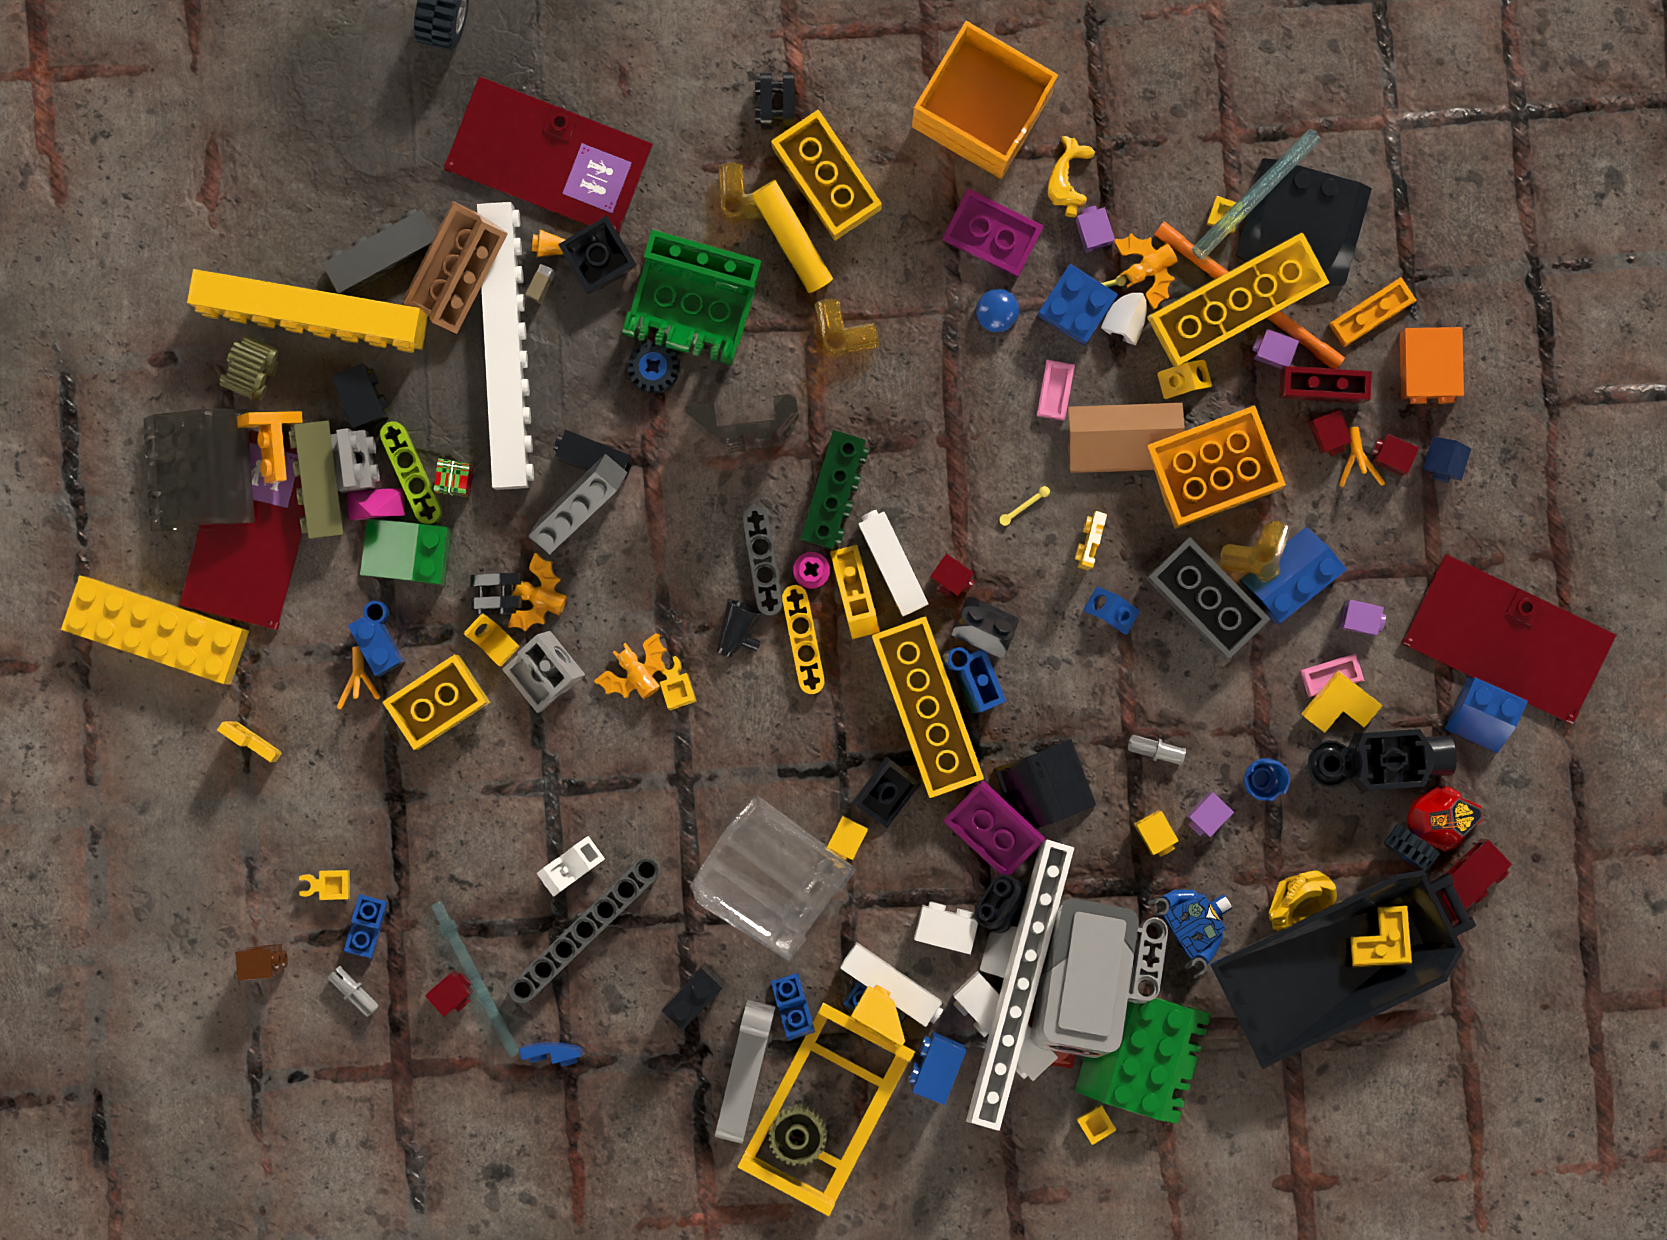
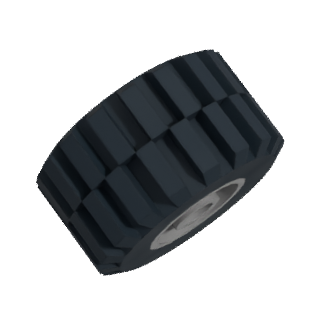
M417 0L414 16V34L417 43L452 51L462 36L469 0Z

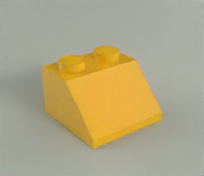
M877 984L873 988L868 986L849 1020L897 1048L902 1047L905 1039L895 1002L889 998L891 993Z

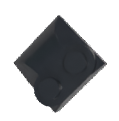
M607 215L558 244L588 295L616 281L637 266Z
M968 596L951 635L1003 659L1015 635L1019 620L1010 613L978 598Z

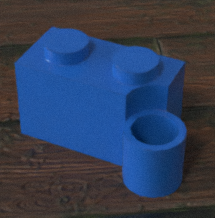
M371 601L364 607V617L349 624L348 627L374 675L382 676L404 664L405 661L384 624L390 616L389 607L383 602ZM380 605L383 609V615L379 620L375 621L370 615V610L373 606Z
M958 647L949 649L943 654V666L948 671L955 673L971 714L983 712L1006 702L986 651L978 649L968 653L964 648ZM954 652L960 656L958 667L953 665L951 661Z

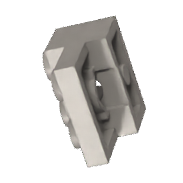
M348 428L337 430V434H330L337 490L341 493L377 489L376 482L380 481L378 465H373L372 454L376 453L374 437H370L369 432L365 430L351 431ZM356 454H360L362 456V465L361 463L357 464Z
M551 631L537 634L502 669L537 713L542 712L558 696L567 692L585 676L584 672Z

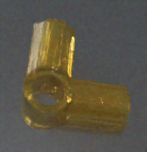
M725 163L718 165L720 213L722 218L728 223H737L741 220L764 219L751 195L745 194L743 164ZM730 202H736L740 205L741 209L737 213H730L725 206Z
M826 299L814 304L822 340V351L827 357L837 359L844 354L879 348L875 323L844 328L839 299ZM832 337H836L841 340L843 346L833 349L828 345L827 341Z
M1271 521L1265 524L1259 543L1254 548L1232 544L1224 545L1221 552V568L1252 573L1262 581L1275 579L1280 573L1279 562L1290 535L1289 527L1278 521Z

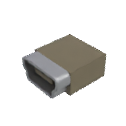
M540 264L526 292V296L529 299L542 304L554 278V270Z

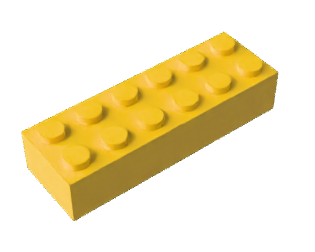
M79 575L61 627L63 631L222 684L232 683L249 630Z
M926 616L872 635L873 643L928 797L932 798L983 780L984 777Z

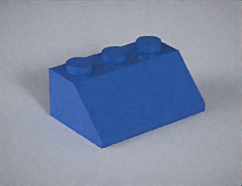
M1305 527L1242 577L1240 582L1273 623L1279 624L1344 573L1347 568L1329 546L1310 529Z

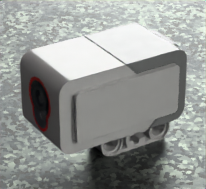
M1080 899L1062 900L1056 914L1038 983L1031 1029L1032 1042L1041 1049L1090 1058H1098L1117 1050L1122 1042L1127 1001L1146 1003L1155 999L1160 991L1168 935L1166 923L1159 918H1150L1139 925L1137 914L1128 908ZM1148 925H1152L1157 929V939L1148 937L1146 933ZM1149 954V960L1153 961V964L1147 967V962L1143 961V957ZM1140 982H1144L1149 986L1150 993L1148 997L1142 996L1139 993L1138 984Z

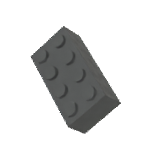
M1191 537L1185 539L1145 578L1224 660L1230 659L1270 620Z

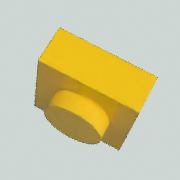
M1216 196L1206 225L1234 233L1243 204Z
M1101 1104L1077 1118L1092 1145L1116 1131Z

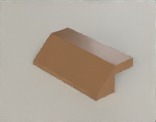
M452 201L403 299V304L420 308L430 317L432 323L457 334L508 233L479 213Z
M1161 403L1068 407L1070 473L1154 470L1147 445L1185 431L1183 404Z

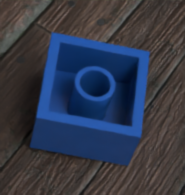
M1069 264L1037 316L1085 346L1118 294L1072 264Z
M932 1031L930 1037L924 1036L919 1049V1056H922L919 1064H913L908 1079L913 1093L945 1105L965 1056L966 1049L963 1043Z

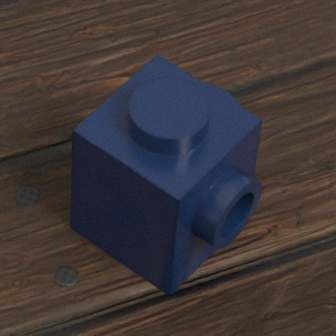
M1433 437L1429 451L1425 456L1423 469L1433 474L1432 479L1443 483H1449L1450 479L1462 481L1471 448L1457 440Z

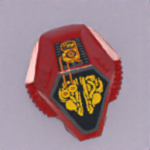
M1433 786L1413 802L1407 816L1408 828L1414 835H1417L1433 848L1444 852L1459 847L1466 839V834L1483 821L1482 806L1461 798L1460 792L1448 786Z

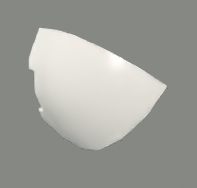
M1130 293L1113 303L1101 328L1108 334L1112 332L1124 336V342L1136 345L1146 321L1147 305L1143 293Z

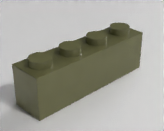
M329 421L294 424V431H289L291 448H297L298 459L292 461L294 476H300L302 488H296L298 505H304L305 516L300 517L302 534L308 533V539L343 535Z

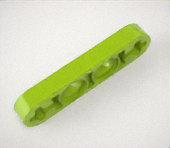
M394 421L387 422L381 428L380 437L413 512L421 523L425 525L436 524L442 517V508L409 434L400 423ZM389 429L401 430L398 440L401 445L407 443L408 447L399 448L393 453L392 448H397L394 440L387 439V436L390 435ZM402 453H410L413 457V463L409 468L404 469L398 465V457ZM420 478L425 484V488L420 494H413L410 491L409 485L413 479ZM430 494L431 498L425 500L429 507H435L436 509L432 513V519L426 516L422 517L421 513L425 511L422 502L416 505L415 500L423 499Z

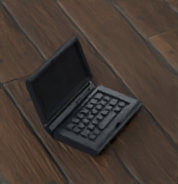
M1072 739L1036 754L994 768L1006 802L1035 829L1053 824L1097 805Z

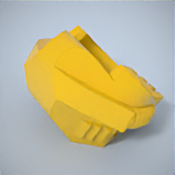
M1310 871L1290 876L1280 881L1269 911V920L1272 921L1273 930L1279 931L1333 905L1336 901L1337 893L1336 886L1332 880L1320 871Z

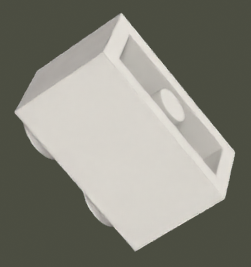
M929 902V906L922 905L914 940L971 954L978 922L973 918L974 913L958 908L956 913L945 911L946 905Z

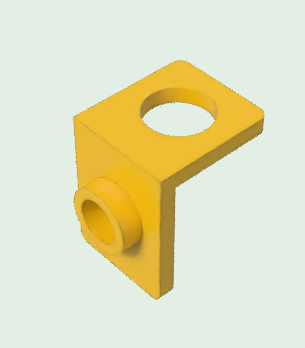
M1205 360L1187 362L1157 373L1164 399L1212 387ZM1197 368H1199L1202 372V382L1199 380L1197 376Z
M484 613L464 632V635L479 645L498 666H502L519 648V645L495 621ZM487 624L486 629L481 634L475 635V631L480 625Z

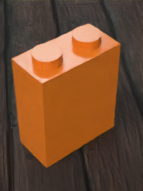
M1462 327L1405 328L1400 331L1401 400H1409L1410 404H1426L1427 399H1438V404L1455 403V399L1464 396Z

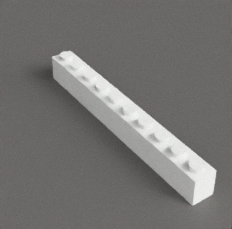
M511 202L477 204V213L508 233L481 286L492 488L495 490L530 488V481H534L533 464L528 463V453L533 452L532 436H527L526 425L531 424L530 407H525V396H529L530 389L529 380L524 379L523 368H528L527 351H522V340H526V324L521 323L520 312L525 311V300L523 294L519 295V283H523L522 266H518L517 255H522L521 239L516 238V227H520L519 210H515Z
M1044 840L1039 846L966 1122L1000 1131L1074 847L1050 840Z

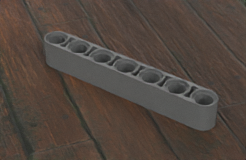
M645 856L638 860L511 983L509 988L511 998L517 1003H527L534 998L658 878L661 872L659 861L652 856ZM643 862H650L654 865L655 873L652 877H645L641 874L640 865ZM622 882H630L634 886V894L631 897L621 895L619 887ZM601 902L612 904L614 909L612 916L604 917L600 914L599 905ZM581 922H588L592 925L593 933L591 936L585 937L579 933L578 926ZM560 942H568L571 945L572 954L570 956L560 955L558 952V944ZM539 962H547L551 966L552 971L549 976L545 977L538 973L537 966ZM519 982L529 984L531 988L529 996H521L517 992L516 987Z

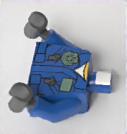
M1172 890L1160 898L1149 900L1148 905L1156 904L1158 908L1157 913L1152 914L1153 917L1162 915L1187 957L1190 959L1195 957V959L1186 963L1185 968L1189 969L1193 965L1196 967L1197 973L1193 976L1194 978L1206 973L1207 965L1216 955L1224 938L1223 931L1226 928L1219 917L1233 909L1226 896L1223 894L1209 902L1205 894L1197 893L1195 890Z

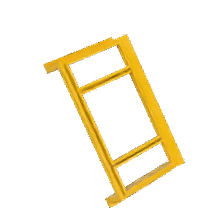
M823 1002L813 1021L815 1033L805 1036L737 1167L830 1216L846 1180L915 1051L904 1045L900 1048L893 1046L849 1020L850 1016ZM827 1019L895 1054L884 1078L816 1043ZM810 1051L879 1086L842 1159L840 1160L825 1151L819 1154L818 1159L836 1168L824 1193L756 1157L767 1133L770 1131V1126L775 1116H777ZM795 1135L791 1136L793 1140L798 1138L799 1142L803 1141V1139Z

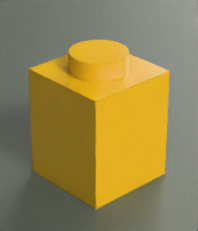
M1158 810L1134 824L1150 854L1155 855L1158 853L1161 857L1175 849L1173 844L1178 842V839L1162 811Z
M842 815L827 845L828 848L832 849L830 855L844 862L847 858L853 860L868 828Z

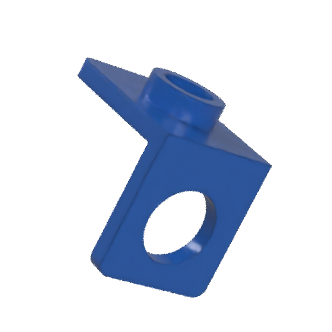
M1101 587L1095 588L1084 607L1086 613L1104 620L1125 635L1128 634L1140 613L1139 609L1122 597ZM1105 596L1104 606L1099 610H1095L1097 599Z

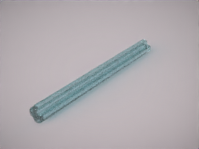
M1308 129L1192 247L1194 255L1201 260L1204 259L1320 141L1318 133L1313 129Z

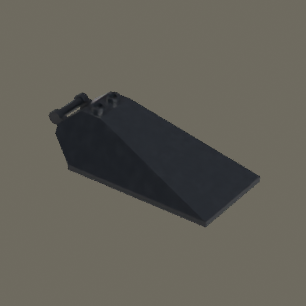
M1424 870L1394 875L1210 964L1262 1069L1448 981L1449 975L1464 951L1457 936L1476 926L1473 917H1469L1453 885L1454 879L1451 873L1444 874L1432 882H1429ZM1440 889H1443L1459 921L1454 926H1451L1435 894ZM1407 906L1412 964L1353 967L1351 937L1380 936L1378 907Z

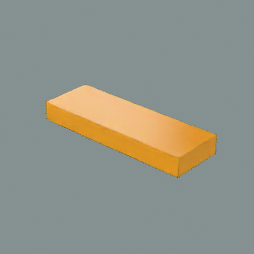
M1400 277L1328 325L1342 346L1346 347L1417 300L1402 277Z

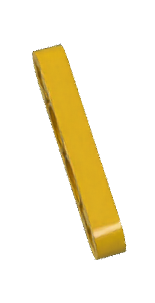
M791 585L784 590L782 601L798 681L805 693L816 694L823 689L824 675L808 595L803 587ZM792 590H796L798 594H803V599L799 600L800 610L806 607L807 613H797L791 617L789 616V610L795 611L793 602L787 601V597L791 596ZM805 618L808 621L809 628L806 633L798 634L793 630L792 624L795 619ZM804 645L811 646L815 652L814 658L809 662L801 661L798 657V651ZM817 663L818 669H812L815 678H820V683L816 684V689L811 690L810 686H804V680L808 679L807 670L801 672L800 666H811Z

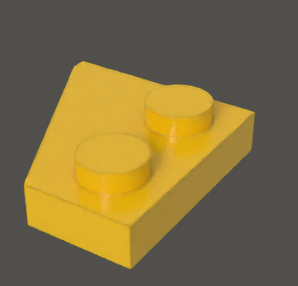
M1095 511L1092 517L1087 516L1083 532L1087 533L1085 543H1079L1074 558L1079 561L1078 568L1084 570L1093 568L1094 556L1100 543L1107 514Z

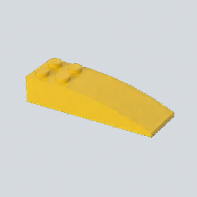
M1302 232L1148 315L1147 318L1173 367L1179 366L1329 284V281Z

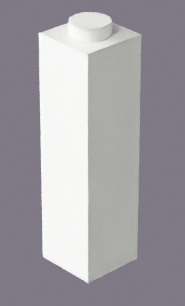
M874 510L861 517L863 522L859 523L858 526L901 616L904 617L927 606V599L885 512L878 514L877 510Z
M857 942L840 965L842 970L867 987L873 988L877 984L891 993L889 998L894 1000L895 1006L925 1027L929 1022L934 1024L943 1011L940 1008L942 1001Z

